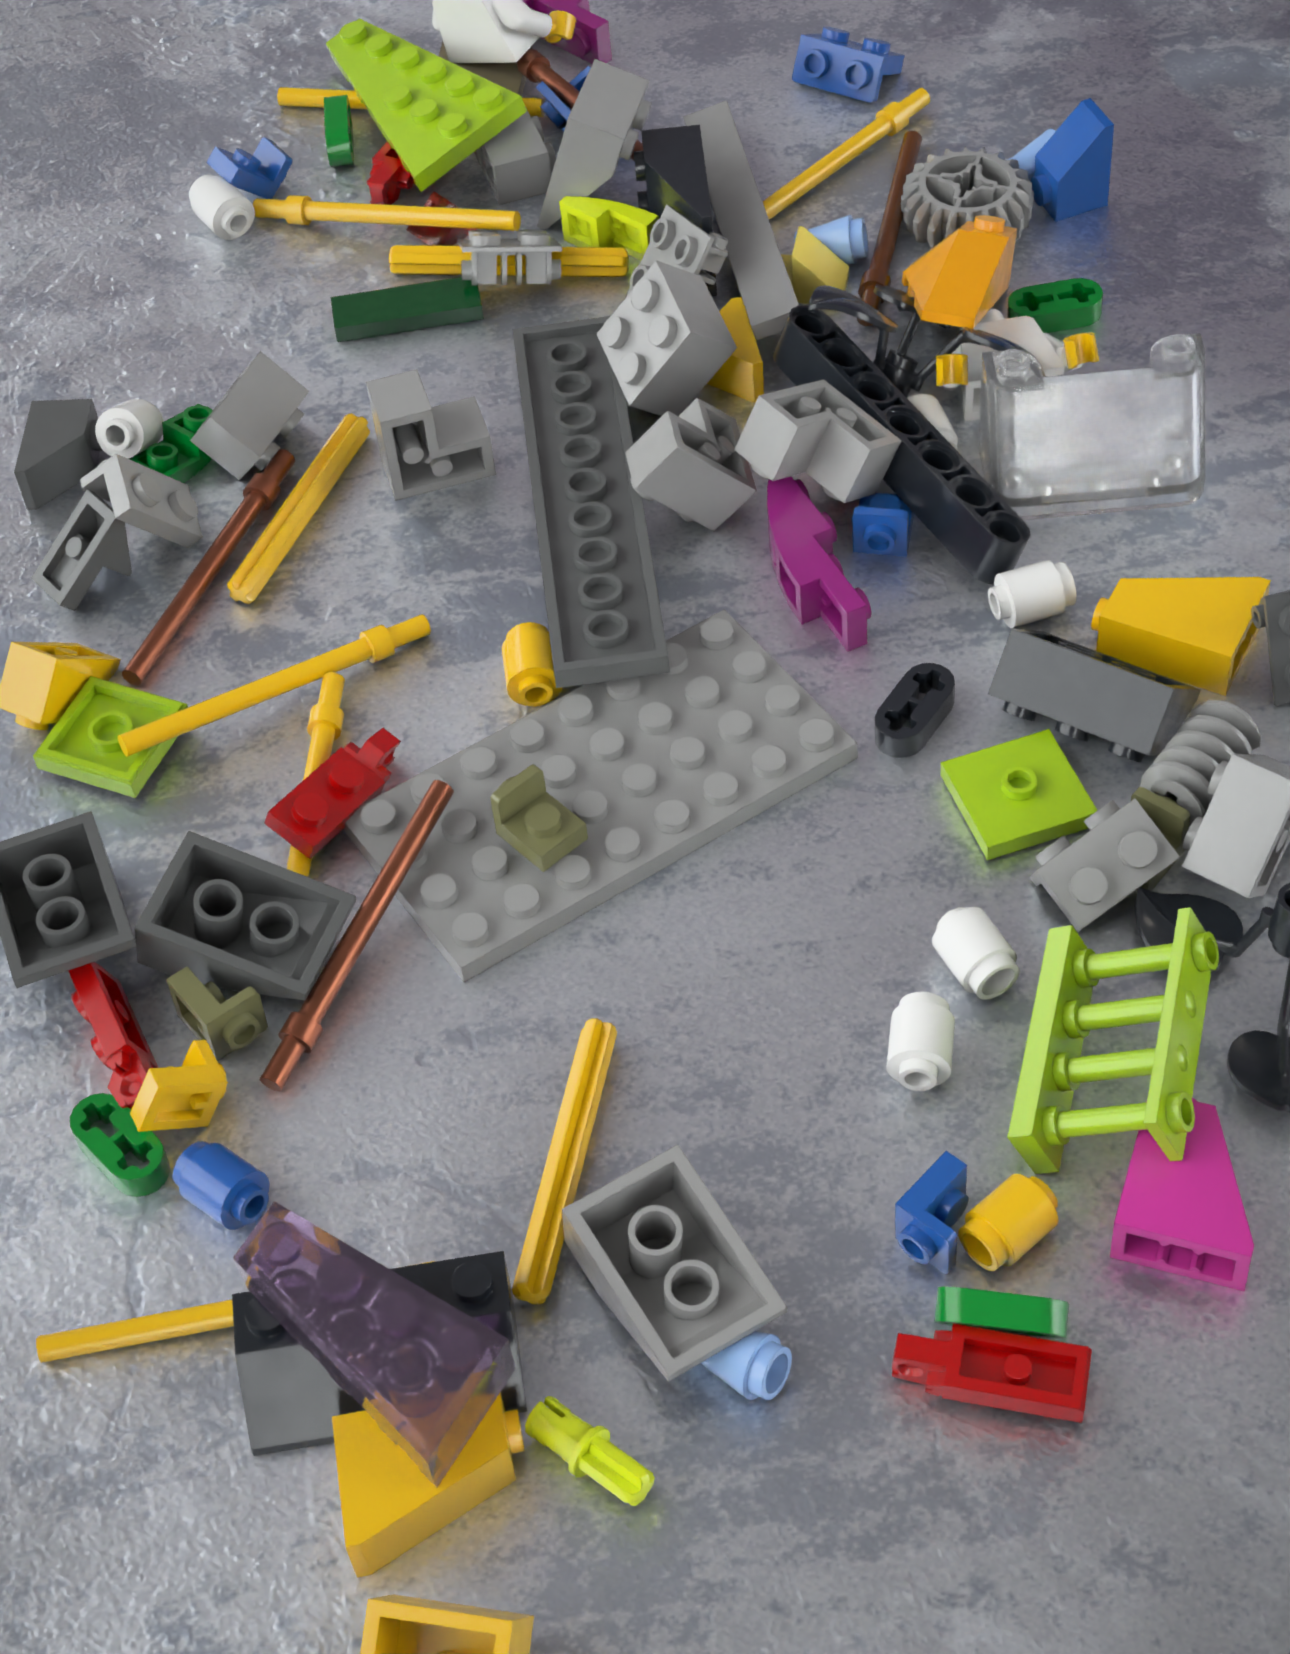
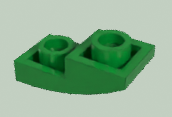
M201 404L186 408L183 412L162 422V441L150 445L145 451L128 459L182 483H186L212 460L210 456L190 440L213 410Z

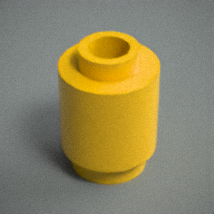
M526 622L514 626L507 633L501 650L507 693L513 701L521 705L531 707L545 705L557 698L563 687L556 688L549 631L545 626L534 622Z
M1017 1173L1012 1174L965 1215V1224L958 1230L959 1240L968 1255L982 1268L993 1272L1000 1266L1010 1267L1058 1225L1057 1198L1049 1186L1041 1179L1034 1176L1028 1178Z

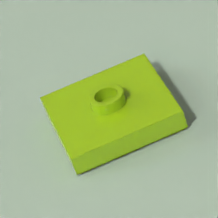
M90 676L34 753L33 758L36 766L43 771L136 798L177 737L126 757L119 745L118 735L188 708V704Z
M1050 729L941 762L940 776L987 860L1088 829L1084 821L1098 811Z

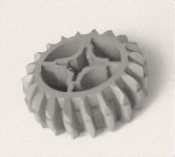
M965 146L963 151L960 152L945 149L943 156L928 155L926 163H916L913 173L906 175L903 195H901V211L903 212L907 231L915 234L916 242H929L930 249L967 221L974 222L975 216L979 215L995 216L1004 219L1006 227L1018 228L1016 240L1020 239L1022 230L1028 228L1034 204V191H1032V183L1028 179V171L1019 169L1018 160H1005L1003 152L993 155L988 154L985 147L978 152L969 151Z

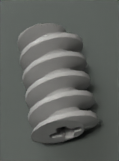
M1208 700L1198 704L1189 715V718L1178 729L1177 734L1171 738L1165 749L1161 751L1154 760V763L1142 775L1140 787L1159 796L1168 797L1180 807L1188 810L1190 813V827L1198 816L1204 818L1213 795L1208 794V786L1217 766L1223 760L1229 762L1232 754H1252L1253 749L1260 747L1261 735L1258 726L1249 714L1237 705L1221 700Z

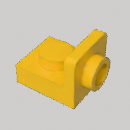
M193 1040L180 1067L149 1068L130 1112L138 1132L208 1127L219 1101L225 1095L228 1082L225 1070L217 1062L207 1040Z

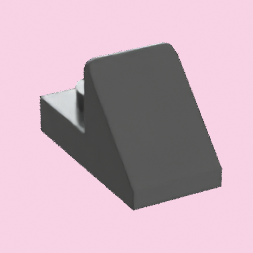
M89 489L83 494L31 577L60 606L74 611L102 567L127 576L132 574L125 522L115 519L113 508Z

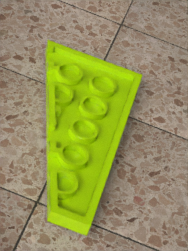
M360 18L344 25L336 36L326 42L332 59L347 82H350L361 103L365 104L371 118L390 147L394 148L406 171H409L420 192L527 112L521 95Z

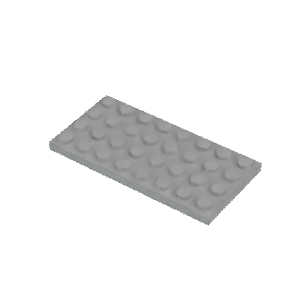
M724 609L666 640L670 673L583 685L365 802L345 822L343 830L379 875L434 780H441L452 787L454 790L452 797L395 896L461 980L466 982L857 759V742ZM532 764H535L543 771L546 792L584 821L588 834L586 841L545 872H542L496 834L490 801L492 793L506 779L518 775Z

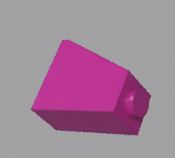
M1192 1098L1195 1122L1192 1131L1187 1132L1183 1160L1169 1161L1148 1130H1138L1114 1220L1110 1258L1245 1291L1254 1248L1253 1239L1216 1106L1198 1102Z

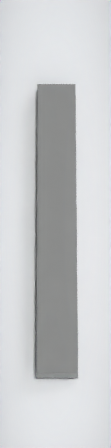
M726 100L683 116L686 126L700 125L710 201L721 235L729 240L726 250L729 251L730 263L755 338L760 340L782 332L789 312L792 308L799 306Z

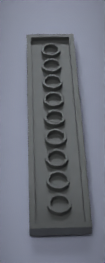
M610 316L512 329L556 688L670 673L643 499L631 484V474L625 454L633 445L627 402L597 336L598 331Z

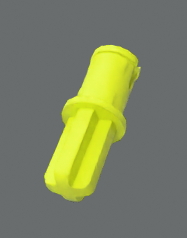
M553 1396L545 1397L544 1403L541 1401L537 1403L529 1414L525 1424L526 1434L551 1449L567 1462L569 1472L576 1478L588 1475L620 1500L632 1506L639 1505L645 1499L655 1481L653 1473L610 1442V1432L604 1426L593 1427L572 1413L570 1409Z

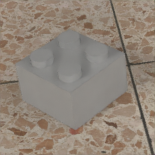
M657 260L635 284L631 292L597 333L629 406L660 416L667 410L679 416L737 349L702 276Z

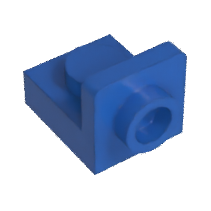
M264 137L261 139L253 155L239 148H236L235 152L231 153L215 146L206 163L231 185L262 198L273 199L293 161L276 143Z
M875 493L860 498L859 506L854 508L852 517L853 553L907 557L914 513L897 494Z
M945 1151L895 1203V1239L898 1240L903 1251L920 1264L930 1263L944 1274H948L956 1265L957 1234L951 1227L962 1216L969 1201V1197L966 1195L967 1164L948 1151Z

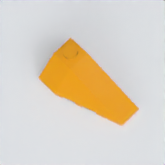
M975 216L974 222L967 221L904 270L902 284L903 286H908V296L915 298L914 307L921 321L974 329L1009 288L1018 228L1006 227L1005 220L999 217Z

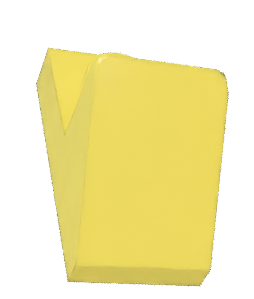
M799 226L792 255L781 254L798 303L809 304L814 290L819 286L826 285L846 291L849 279V266L806 228Z

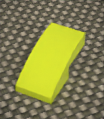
M565 196L559 201L564 241L577 247H623L627 249L629 256L640 261L642 260L650 242L652 227L659 219L658 215L628 204L599 198Z

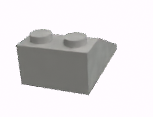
M594 59L569 114L537 227L546 230L561 218L559 201L565 196H589L613 176L620 158L630 160L639 132L633 130V128L640 131L643 129L652 104L644 100L649 84L648 79Z
M678 1144L562 1209L564 1241L598 1295L668 1382L787 1313L786 1304Z

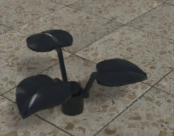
M876 284L873 290L880 298L896 305L899 312H912L911 319L897 351L890 349L887 357L885 356L889 332H896L898 328L897 323L858 297L835 287L819 286L814 290L810 298L809 310L830 309L840 311L871 323L879 330L876 356L873 363L906 398L911 389L919 392L924 381L936 370V357L938 355L952 354L963 343L987 346L999 351L1027 369L1042 389L1046 383V376L1041 363L1026 349L1003 337L964 327L917 374L915 369L918 362L907 356L906 353L921 319L914 307L915 298L909 297L902 290ZM935 323L943 328L952 327L951 325Z
M1290 883L1284 885L1279 890L1274 909L1263 907L1260 918L1244 935L1242 922L1236 912L1217 900L1191 894L1157 893L1139 887L1135 899V918L1139 934L1146 947L1173 943L1178 909L1191 907L1205 931L1211 932L1217 942L1219 963L1218 967L1212 970L1211 973L1219 969L1224 954L1234 958L1241 956L1267 928L1268 937L1272 942L1274 950L1281 956L1289 958L1277 1024V1035L1260 1030L1249 1031L1240 1035L1232 1042L1229 1048L1227 1068L1234 1083L1247 1095L1275 1110H1286L1290 1113Z

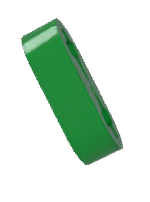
M348 95L324 97L325 140L330 167L354 165L353 124Z
M1073 278L1023 287L1010 294L1008 298L1007 319L1021 316L1032 317L1043 333L1086 327L1097 322L1102 314L1103 291L1098 283L1085 278Z
M99 1093L82 1099L73 1108L70 1115V1128L81 1151L122 1193L128 1196L141 1197L159 1190L167 1181L170 1173V1163L159 1138L152 1131L138 1132L130 1114L131 1110L128 1107L122 1109L112 1094ZM99 1120L106 1125L111 1123L115 1134L109 1138L100 1128H91V1126ZM131 1152L139 1161L143 1163L149 1161V1164L141 1170L134 1165L128 1167L124 1155Z
M944 1286L937 1288L934 1322L947 1326H953L954 1323L1018 1335L1064 1339L1067 1334L1069 1303L1038 1296Z

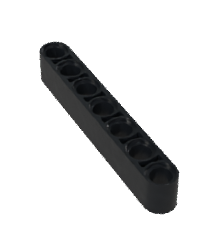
M806 305L792 308L773 353V359L777 366L796 386L824 379L902 440L883 477L884 482L973 577L984 583L994 585L996 574L1015 568L1030 537V529L1027 524L827 314L819 309L809 310Z

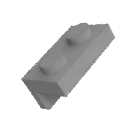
M118 454L105 459L94 470L80 479L84 492L89 489L102 499L111 502L115 519L186 548L203 538L197 518L198 507L190 494L187 484Z
M1136 798L1121 809L1114 800L1110 801L1084 821L1090 830L1088 833L1072 844L1064 835L1035 856L1041 867L1030 876V879L1036 887L1040 884L1044 886L1077 932L1180 858Z

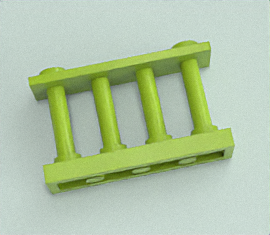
M1191 907L1178 909L1173 943L1095 954L1092 949L1087 948L1072 925L1049 928L1007 1136L1035 1174L1059 1172L1063 1148L1069 1142L1070 1137L1148 1130L1169 1161L1183 1160L1187 1132L1192 1131L1195 1122L1192 1096L1211 971L1215 970L1219 963L1216 939L1211 932L1205 931ZM1168 970L1164 995L1090 1004L1093 986L1098 984L1099 979ZM1160 1022L1156 1048L1080 1057L1083 1040L1089 1035L1090 1030ZM1151 1075L1148 1098L1145 1103L1071 1110L1074 1090L1079 1088L1080 1083Z

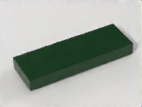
M462 277L330 297L337 342L484 319L478 284L472 285L471 280H462Z

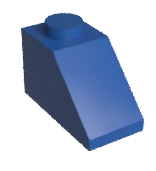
M1091 98L1082 100L1035 155L1034 177L1030 180L1032 191H1034V201L1038 206H1043L1055 222L1108 206L1114 124Z

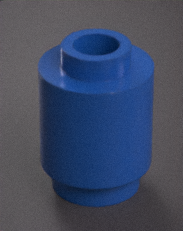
M206 1141L195 1142L182 1152L175 1163L173 1181L179 1186L181 1196L229 1230L242 1228L258 1220L266 1210L269 1202L268 1193L270 1187L267 1175L220 1143L209 1144Z

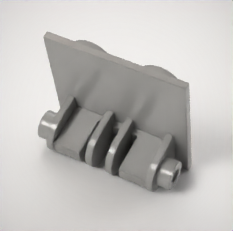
M666 204L661 218L652 227L650 242L641 263L634 269L631 275L630 288L626 296L656 260L702 276L705 283L714 285L716 279L708 273L701 271V269L715 274L719 273L729 253L725 249L729 240L714 232L706 233L673 207Z
M469 230V239H458V245L462 252H471V260L461 261L462 280H471L472 285L497 284V255H500L501 285H507V255H515L516 285H522V255H525L526 284L551 285L553 279H561V260L552 259V252H561L562 246L554 238H550V234H546V230H518L517 238L501 239V235L498 234L497 230Z

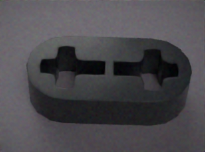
M922 663L913 666L906 672L879 707L874 717L875 744L880 751L888 756L903 758L915 755L923 749L953 708L955 680L951 671L939 664ZM919 692L926 694L922 700H919ZM909 719V720H910V728H908V727H903V725H904V724L906 723V721Z

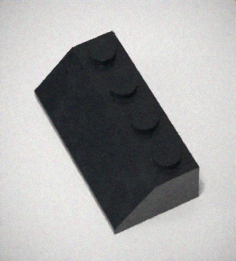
M504 1251L232 1294L235 1358L253 1456L334 1443L332 1416L499 1385L505 1411L518 1409L519 1413L527 1412L513 1292Z

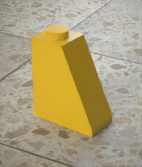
M1262 577L1120 578L1110 598L1102 597L1099 600L1092 617L1091 629L1098 631L1096 651L1179 682L1226 696L1260 630L1253 623L1251 608L1252 606L1259 605L1261 598L1269 595L1271 580Z
M499 1385L332 1416L345 1547L356 1577L372 1575L516 1481L512 1454L525 1451L518 1409L505 1411Z

